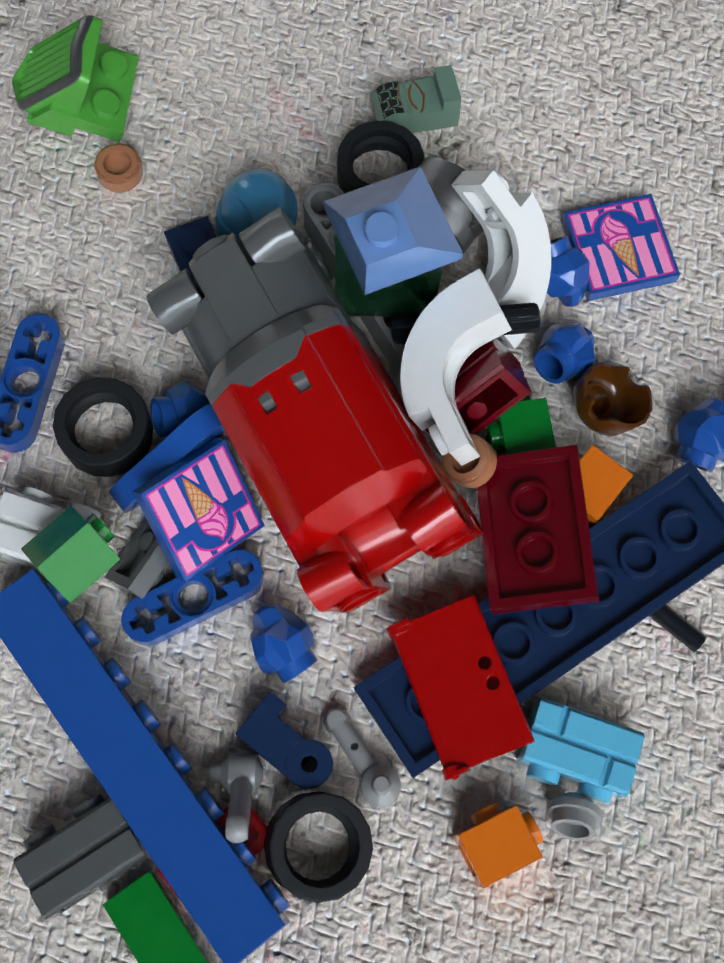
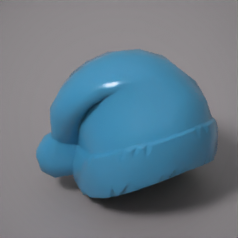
M253 168L238 174L228 183L218 202L215 215L217 235H230L234 233L241 239L239 236L240 232L278 207L284 210L295 226L298 207L294 191L281 175L272 170Z

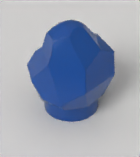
M566 235L550 241L551 272L547 294L551 297H558L564 306L574 307L582 301L589 279V260L582 250L576 246H571Z
M558 323L551 326L543 334L539 351L534 356V365L539 375L546 381L554 384L579 378L581 372L593 366L594 337L592 332L582 327L579 323Z
M183 381L164 392L163 396L152 398L150 405L151 418L157 435L159 437L168 436L189 416L209 404L210 402L205 394L206 390Z
M706 399L690 410L678 422L673 435L675 443L679 445L675 459L685 464L691 461L696 468L711 473L718 460L724 462V401L722 399Z
M266 604L256 610L253 616L254 629L250 634L255 659L263 673L271 674L276 672L282 683H286L304 672L318 660L311 650V647L314 645L313 633L309 625L298 615L279 604Z

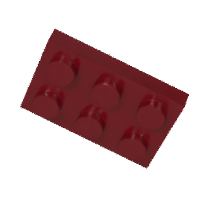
M577 444L496 456L497 465L494 474L485 484L477 487L489 604L492 614L599 602Z

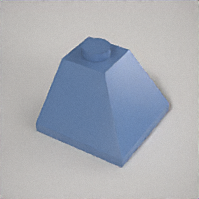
M421 166L324 201L326 213L364 295L463 258V252Z

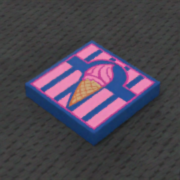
M652 194L563 213L561 223L571 246H576L582 250L589 260V279L585 291L587 301L676 282L679 278L680 272Z
M214 438L132 491L176 578L184 582L265 526L225 439Z

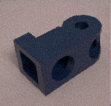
M270 691L235 734L294 785L302 789L320 787L328 780L332 772L333 760L330 751L318 741L305 740L283 722L280 717L287 710V704Z

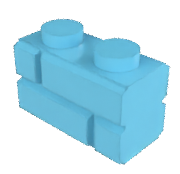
M543 697L536 700L527 722L535 742L521 747L516 759L517 763L528 766L526 776L554 786H558L560 778L579 784L578 793L604 804L610 803L611 796L615 798L627 797L630 793L636 771V763L639 760L644 742V733Z

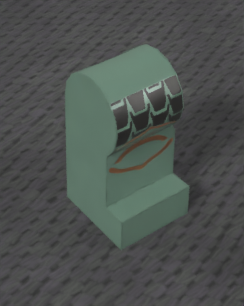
M452 65L434 68L433 76L410 80L407 83L395 81L382 84L375 88L370 96L377 121L394 122L407 128L411 133L458 126L462 99Z

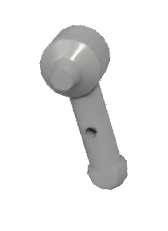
M335 707L329 709L324 715L323 723L326 730L332 732L362 777L361 793L364 800L375 808H387L393 805L401 791V781L398 774L392 768L379 766L349 721V714L343 708Z
M230 753L222 764L209 767V782L221 784L230 795L226 818V839L233 843L244 842L249 837L252 794H257V788L263 781V766L258 760L257 753Z

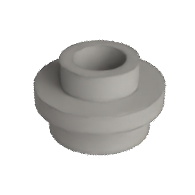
M567 792L562 794L561 797L552 799L548 805L547 814L552 820L551 829L561 837L578 841L589 840L594 837L595 829L602 824V810L593 803L590 797L584 794Z

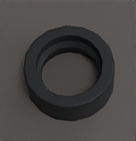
M375 120L358 125L345 135L338 148L337 182L339 188L345 194L370 185L362 181L353 171L354 161L363 153L382 150L398 155L407 164V171L419 167L424 160V152L419 140L407 128L391 121Z
M96 377L78 383L63 395L55 409L53 430L57 444L77 469L92 476L113 477L128 472L145 457L152 444L153 424L143 398L132 386L115 378ZM104 402L118 403L124 406L131 414L133 420V429L128 440L116 450L103 454L91 453L83 449L77 442L75 435V425L81 414L90 407Z
M317 791L298 794L279 807L268 823L264 839L266 864L278 884L300 899L321 903L340 899L359 885L369 870L373 843L370 826L359 808L342 796ZM315 812L332 814L341 821L348 833L350 845L347 860L341 869L329 878L320 880L305 878L296 872L287 858L286 850L288 834L295 822L306 814Z

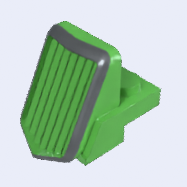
M93 15L83 16L29 50L12 78L16 104L20 110L28 112L26 123L71 137L74 128L120 142L124 133L139 56L99 43L103 19Z

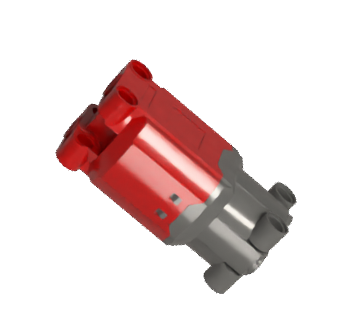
M278 207L240 232L239 236L241 239L232 233L230 235H221L205 242L196 250L193 259L189 262L191 270L184 269L149 292L146 298L154 315L169 333L174 335L180 330L183 331L209 379L205 394L300 567L297 569V576L306 595L321 612L351 613L391 588L385 574L386 571L420 551H423L425 555L431 556L432 559L443 558L482 535L483 531L460 493L458 494L421 429L408 416L403 398L366 335L352 322L329 281L334 276L321 253L311 240L307 242L304 240L284 210Z

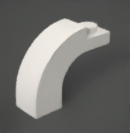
M494 170L462 171L452 183V187L479 221L486 235L488 263L484 276L499 305L534 302L538 305L539 310H541L550 280L551 244L548 227L539 203L532 193H510L507 181ZM527 333L502 335L497 339L505 347L515 349Z
M480 268L449 285L423 310L407 338L400 371L401 392L408 416L422 431L428 428L442 456L450 453L461 466L480 457V454L456 405L455 383L457 375L463 363L475 350L512 330Z

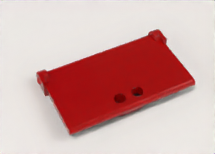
M475 595L414 620L407 618L400 622H395L386 628L390 639H393L443 766L441 771L445 781L458 779L461 774L471 771L473 766L535 742Z

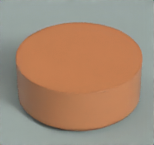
M112 144L102 149L96 156L94 163L95 171L99 182L107 190L117 193L127 192L140 183L143 176V167L138 153L132 147L125 144Z
M470 434L480 457L461 466L450 453L442 456V467L449 479L459 486L477 488L485 484L494 474L497 457L493 447L477 435Z

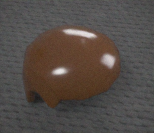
M600 362L581 372L572 391V397L580 419L592 431L605 436H617L645 424L653 410L652 392L648 385H638L631 380L629 367L611 366L610 364Z

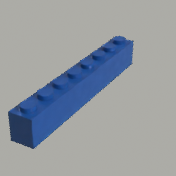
M34 569L30 570L0 592V638L222 962H243L290 923V920L284 913L290 907L288 900L271 878L263 884L250 866L257 858L246 841L233 843L226 839V830L217 820L224 814L223 809L206 787L197 791L186 776L193 769L191 764L175 743L166 747L155 732L161 726L159 719L143 699L137 704L132 700L125 690V687L131 683L129 677L113 657L105 662L95 647L102 640L84 616L76 621L66 607L69 604L67 599Z

